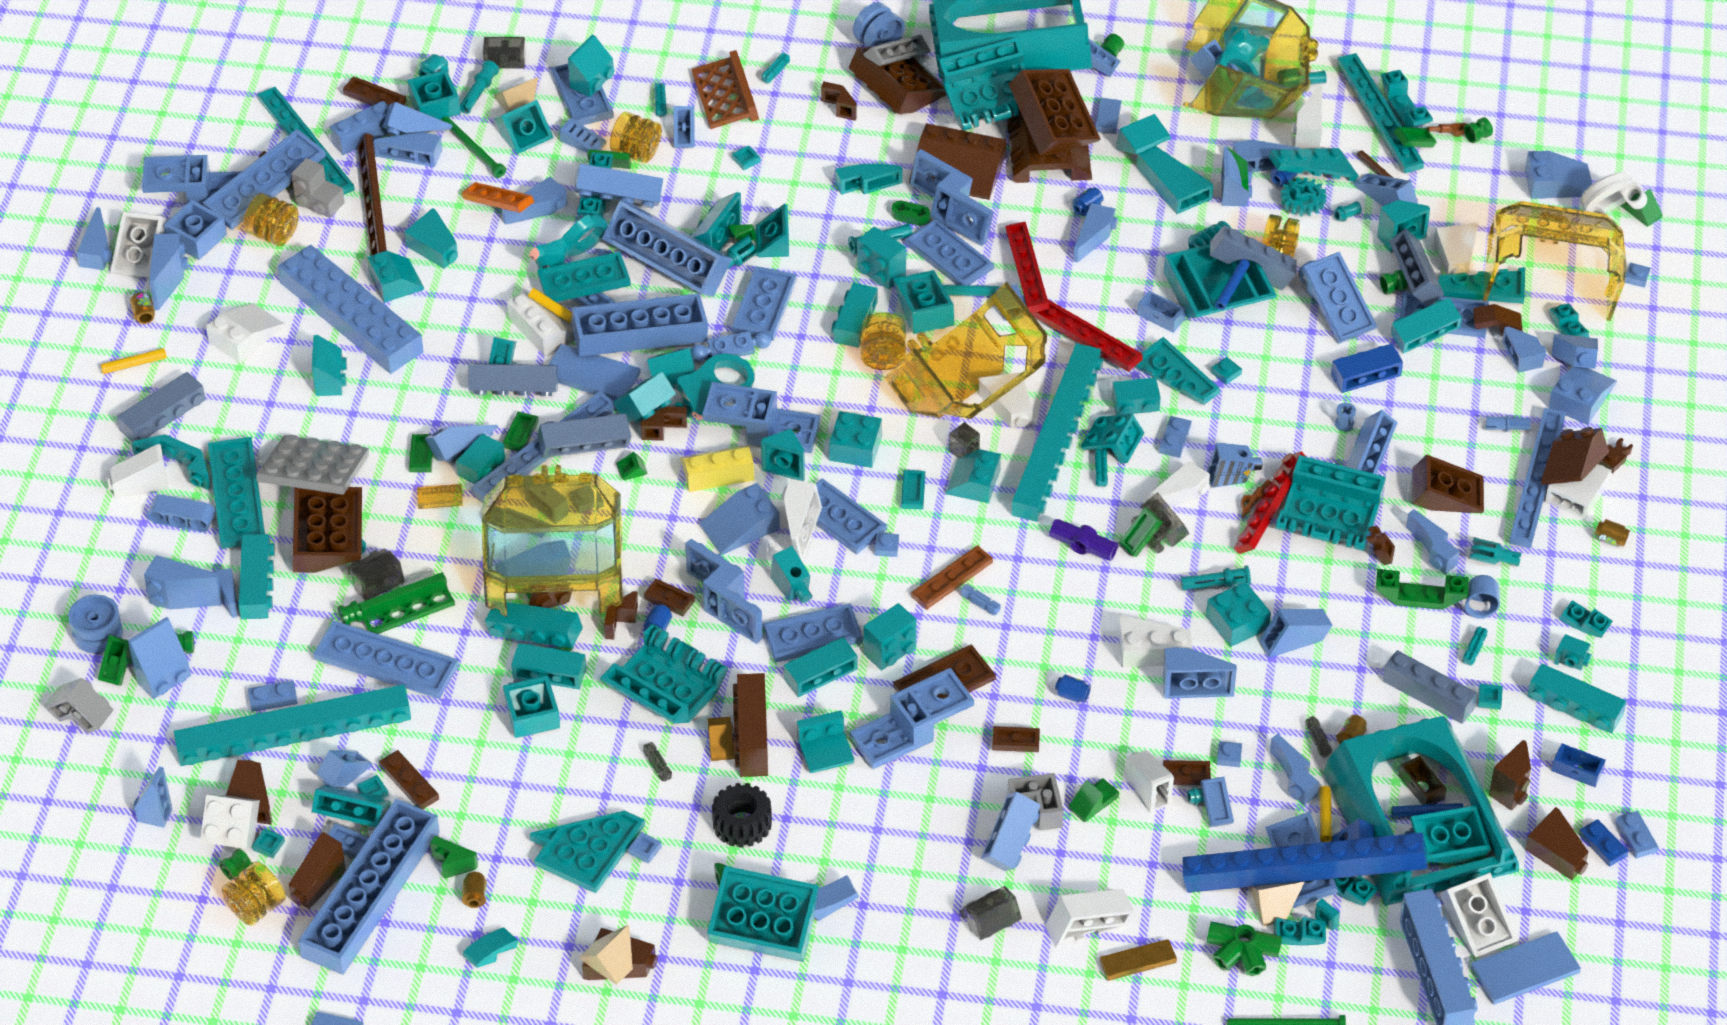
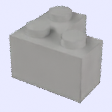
M306 158L291 173L295 201L301 207H306L319 215L331 218L345 203L343 188L325 180L323 165Z
M83 678L59 686L44 705L59 722L72 718L86 733L99 730L114 711L109 705L108 700L99 695L93 689L92 684Z
M1055 773L1008 779L1007 794L1018 792L1041 804L1038 810L1040 815L1037 820L1039 831L1063 828L1064 810Z

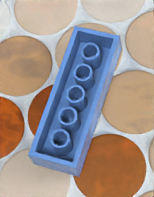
M619 201L602 237L608 243L695 291L712 297L715 296L732 260L731 257L636 205L624 201Z
M700 293L572 308L571 327L579 357L707 342L708 321Z
M1432 889L1405 893L1399 922L1436 1025H1475L1474 1015L1478 1011L1477 1001L1475 997H1471L1469 992L1470 982L1468 977L1463 975L1462 960L1456 956L1455 941L1453 937H1449L1448 922L1446 917L1441 915L1439 898H1435Z

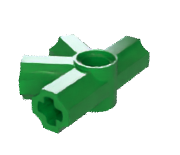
M1211 921L1206 943L1221 946L1212 956V959L1220 969L1229 971L1241 960L1246 975L1256 976L1260 975L1267 968L1262 955L1279 957L1283 936L1255 931L1248 924L1236 927ZM1240 938H1247L1249 941H1242Z

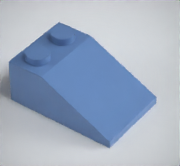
M1549 150L1528 151L1525 171L1531 199L1582 197L1584 191L1592 185L1587 163Z
M180 233L154 234L149 283L155 310L161 309L184 279V271L188 270V257H184L186 245L185 242H181Z
M1572 367L1560 377L1551 390L1548 408L1566 412V416L1589 425L1616 385L1617 380L1589 368Z
M755 483L737 491L703 519L699 526L719 554L724 555L780 530V512L761 486Z
M158 555L154 557L144 573L149 603L156 607L172 610L221 606L223 603L218 573Z
M167 616L128 640L137 683L153 700L165 694L179 683H183L191 676L189 662Z
M1165 648L1162 676L1164 698L1234 697L1237 665L1191 648Z

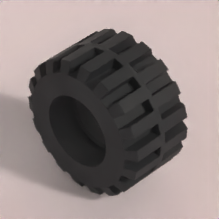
M735 783L733 787L728 785L726 790L721 789L718 792V796L714 797L712 804V821L716 836H720L722 842L728 841L730 846L734 847L736 844L739 848H744V845L751 847L754 846V842L758 844L762 842V837L766 838L772 827L771 800L767 797V793L764 790L760 791V787L756 785L751 787L750 783H745V785ZM740 812L751 814L750 816L745 818H738L732 816Z

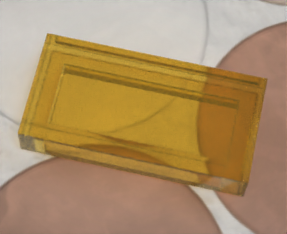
M462 484L417 487L418 509L463 506Z

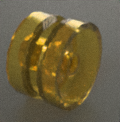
M1270 214L1262 243L1294 258L1299 241L1300 220L1288 218L1283 227L1282 216Z

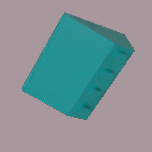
M725 866L707 931L710 943L804 962L811 935L819 885Z

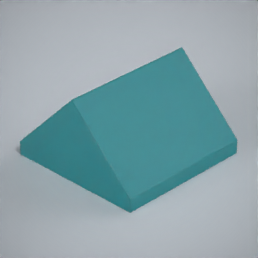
M1154 113L1120 128L1115 146L1118 150L1138 154L1170 140L1171 136Z
M785 203L755 225L756 249L758 251L756 256L759 258L789 257L788 205Z
M691 346L647 359L651 377L663 372L672 388L676 387L678 377L692 374L696 371Z
M792 429L762 439V471L794 480H805L804 448Z

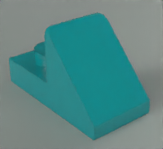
M494 337L489 363L517 364L516 361H513L517 341Z

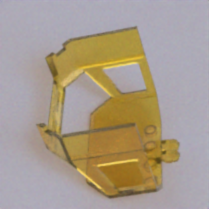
M1525 201L1496 210L1487 236L1483 301L1487 302L1499 265L1506 263V259L1513 256L1516 259L1520 258L1523 236L1540 238L1539 242H1545L1546 239L1553 241V244H1558L1561 241L1599 247L1607 253L1609 281L1604 295L1608 297L1606 320L1611 321L1625 285L1626 252L1624 230L1607 214Z
M1006 282L972 315L938 341L932 343L925 333L919 332L916 338L920 345L926 348L925 350H922L915 340H908L906 345L910 352L884 379L910 413L939 419L944 415L972 419L1045 364L1047 333L1008 282ZM995 305L1016 333L999 335L986 319L985 314ZM1005 346H1027L1025 371L980 404L963 403L964 400L979 390V378L996 376L1003 372Z

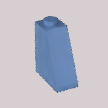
M1279 609L1259 641L1268 657H1275L1323 641L1333 624L1324 609Z

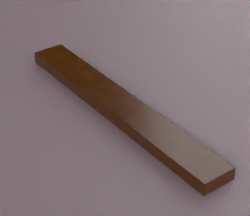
M365 133L357 146L371 256L387 251L373 136Z

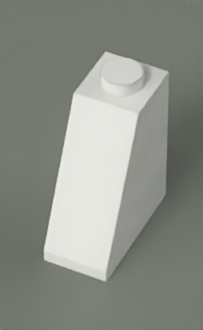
M1477 222L1436 228L1434 244L1445 275L1469 273L1477 238Z
M1022 372L979 378V396L1010 428L1032 425L1033 410Z
M161 444L155 445L111 467V477H107L109 491L114 490L115 499L169 490Z
M1597 464L1582 481L1550 484L1547 488L1545 502L1586 520L1609 485L1611 470Z
M1148 750L1139 753L1135 752L1126 757L1125 773L1149 812L1152 813L1170 806L1172 803L1174 780L1172 773Z

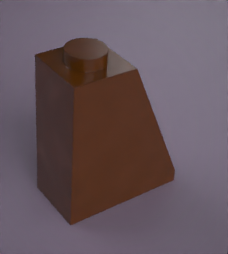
M238 759L226 796L260 800L257 823L272 825L273 820L261 763L253 760Z
M1557 807L1527 836L1525 850L1568 879L1573 880L1578 874L1582 875L1586 871L1589 864L1587 862L1589 852Z
M325 832L319 835L288 884L290 898L295 904L303 905L310 909L346 871L343 848L340 841Z
M601 928L595 941L614 931ZM630 937L633 969L623 979L647 977L650 970L654 969L658 962L655 944ZM583 962L584 980H607L606 977Z

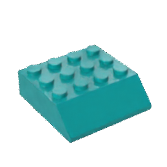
M1210 244L1165 255L1164 275L1180 306L1186 308L1185 315L1187 318H1198L1274 299L1277 297V294L1262 266L1254 261L1247 260L1250 266L1225 309L1219 310L1216 308L1215 303L1240 260L1227 264L1210 256Z

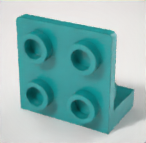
M1133 413L1100 416L1094 421L1081 448L1083 450L1111 448L1119 462L1124 464L1129 462L1145 432Z
M842 710L796 721L797 740L810 773L854 763V756L844 732Z

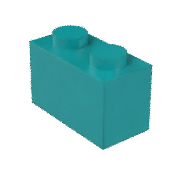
M1156 377L1113 382L1112 399L1116 415L1160 411L1161 396Z
M482 433L456 461L458 476L476 484L504 463L506 458L504 444Z

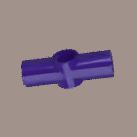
M1055 519L1049 531V537L1069 544L1074 552L1081 555L1089 552L1112 561L1118 549L1117 542L1097 535L1096 530L1089 525L1078 527L1063 520Z

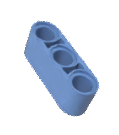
M158 494L151 503L147 512V518L159 525L206 532L211 525L216 510L211 504Z

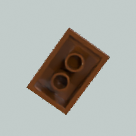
M1585 427L1581 430L1573 431V429H1566L1560 432V435L1553 441L1541 479L1542 485L1582 481L1609 453L1602 428L1593 429V427Z
M1426 454L1412 468V504L1431 511L1482 514L1484 512V476Z

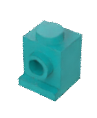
M1565 634L1556 650L1554 664L1559 665V663L1581 671L1584 666L1588 667L1591 661L1592 654L1589 653L1591 644Z

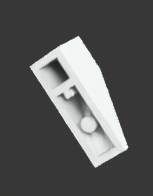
M1189 460L1145 497V507L1149 508L1152 512L1196 500L1200 495L1206 494L1209 490L1210 474Z

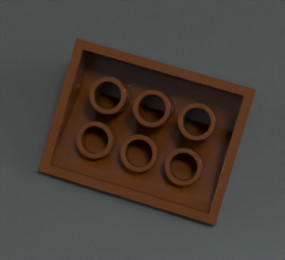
M857 47L848 67L856 78L862 80L868 89L874 91L881 101L887 103L892 108V111L899 115L914 113L947 96L944 85L914 57L879 66L863 55L871 47Z
M1070 69L1022 70L1009 83L1040 155L1058 154L1098 142L1101 139Z
M926 123L916 153L922 149L973 178L969 196L990 200L1006 158L1007 139ZM912 167L911 174H910V178H909V184H910V181H911V176H912L913 167Z
M294 487L293 572L316 573L360 560L362 557V487H348L344 495Z

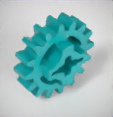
M1297 177L1296 182L1289 180L1288 185H1283L1280 196L1281 205H1285V210L1291 209V214L1293 215L1298 212L1300 217L1303 216V213H1306L1308 216H1311V212L1318 214L1319 209H1324L1327 198L1326 189H1322V184L1316 185L1315 179L1310 182L1307 177L1304 180H1300Z

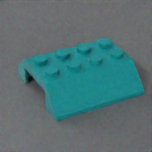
M1018 37L939 59L944 89L956 122L962 131L972 129V126L974 128L979 127V120L982 119L986 124H990L992 120L997 122L1011 118L1012 115L1014 117L1019 115L1018 104L1009 86V83L1022 70H1026L1023 63L1024 53Z
M1299 455L1293 472L1292 486L1284 509L1280 511L1276 529L1282 531L1288 529L1290 533L1299 530L1302 531V536L1307 537L1310 534V538L1325 542L1332 540L1333 544H1338L1339 541L1346 542V547L1351 548L1354 546V549L1364 551L1368 545L1367 536L1371 535L1368 528L1374 526L1379 511L1386 477Z
M652 624L643 633L644 645L623 667L614 663L600 677V681L673 724L690 723L718 693L728 667L710 658L703 672H700L706 655L684 641H680L677 637H673L670 640L666 651H664L663 648L669 633L665 630L662 631L660 627Z

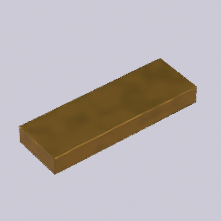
M1169 939L1100 957V964L1107 981L1177 963V957Z

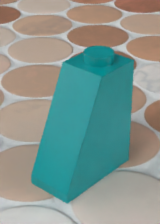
M431 208L404 232L406 247L443 269L454 263L458 258L457 242L434 208Z

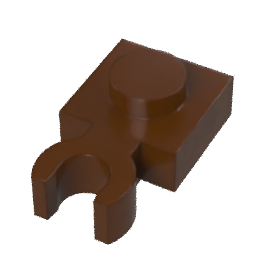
M1623 438L1616 441L1615 448L1609 444V453L1598 463L1610 469L1612 474L1626 462L1627 456L1632 452L1633 444L1623 447Z
M1378 526L1369 527L1368 530L1371 532V535L1367 536V541L1374 545L1373 551L1375 556L1384 565L1392 564L1395 545L1385 532L1381 533Z

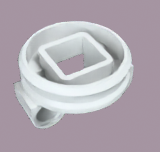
M1617 172L1599 179L1590 185L1581 197V204L1585 206L1583 214L1590 225L1596 230L1606 229L1610 223L1607 212L1621 206L1625 202L1634 209H1641L1647 203V196L1638 182L1633 181V176L1627 172ZM1634 194H1640L1637 200L1631 201ZM1597 215H1602V219L1599 222H1594V218Z

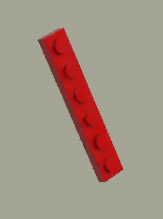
M1026 221L1006 225V234L1028 313L1050 309Z
M1049 299L1050 309L1029 313L1079 344L1101 349V356L1127 372H1130L1143 360V355L1139 351Z
M1302 451L1293 454L1289 453L1282 459L1280 468L1274 473L1272 482L1264 490V496L1256 504V510L1247 520L1244 531L1238 536V541L1234 547L1238 554L1256 548L1293 482V472L1299 455L1306 456Z

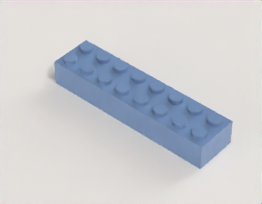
M308 245L278 265L280 284L390 375L424 352L422 334L313 245Z
M395 799L299 939L301 958L339 974H345L429 849L433 837L440 833L438 815Z

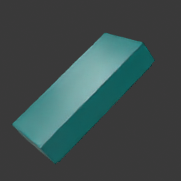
M903 470L901 509L924 510L926 471Z

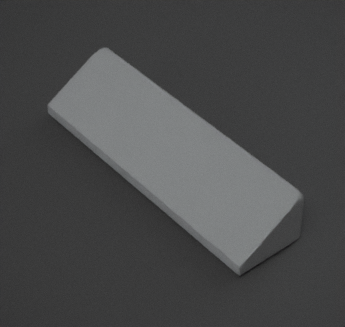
M919 34L871 47L863 55L877 65L883 66L927 54L931 50L923 36Z

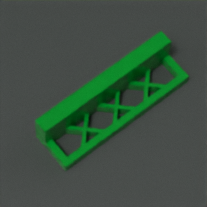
M441 572L358 603L363 616L362 622L367 631L380 634L455 605V600L448 590L447 579L444 573ZM443 594L447 599L440 603L433 601L435 597ZM419 603L426 605L424 609L419 611L412 609L414 605ZM397 611L404 613L403 617L398 619L391 616ZM376 619L383 621L382 625L374 628L370 624L371 621Z

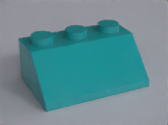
M735 192L719 199L715 206H711L708 215L699 222L697 229L690 236L721 251L731 238L728 226L741 225L742 223L741 193Z

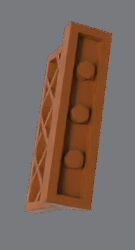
M737 49L730 51V57L691 69L710 129L749 117L752 122L759 120L756 105ZM729 65L725 73L718 71L720 67ZM709 73L705 79L698 77V74ZM714 75L721 77L718 82L710 80ZM726 79L733 81L730 87L723 85ZM707 85L714 87L710 93L703 91ZM719 89L726 91L722 97L715 95ZM731 93L738 95L734 101L727 99ZM711 99L718 101L715 107L708 105ZM723 103L731 105L727 111L720 109ZM736 107L744 110L737 114L732 113ZM716 113L723 115L721 119L712 121Z

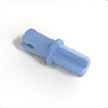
M1506 415V417L1486 416V430H1506V432H1509V430H1529L1531 426L1530 418L1509 417V415Z

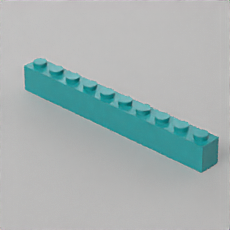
M1078 343L1075 344L1012 500V516L1038 522L1040 514L1045 513L1047 507L1046 499L1052 496L1053 481L1057 482L1059 478V466H1063L1065 463L1066 449L1070 450L1073 440L1071 436L1073 433H1077L1078 419L1084 415V403L1089 402L1091 397L1090 388L1091 386L1095 387L1098 374L1096 373L1102 370L1104 359L1101 358V349Z
M405 684L174 730L173 732L181 767L300 742H309L314 739L333 737L369 728H378L412 719Z

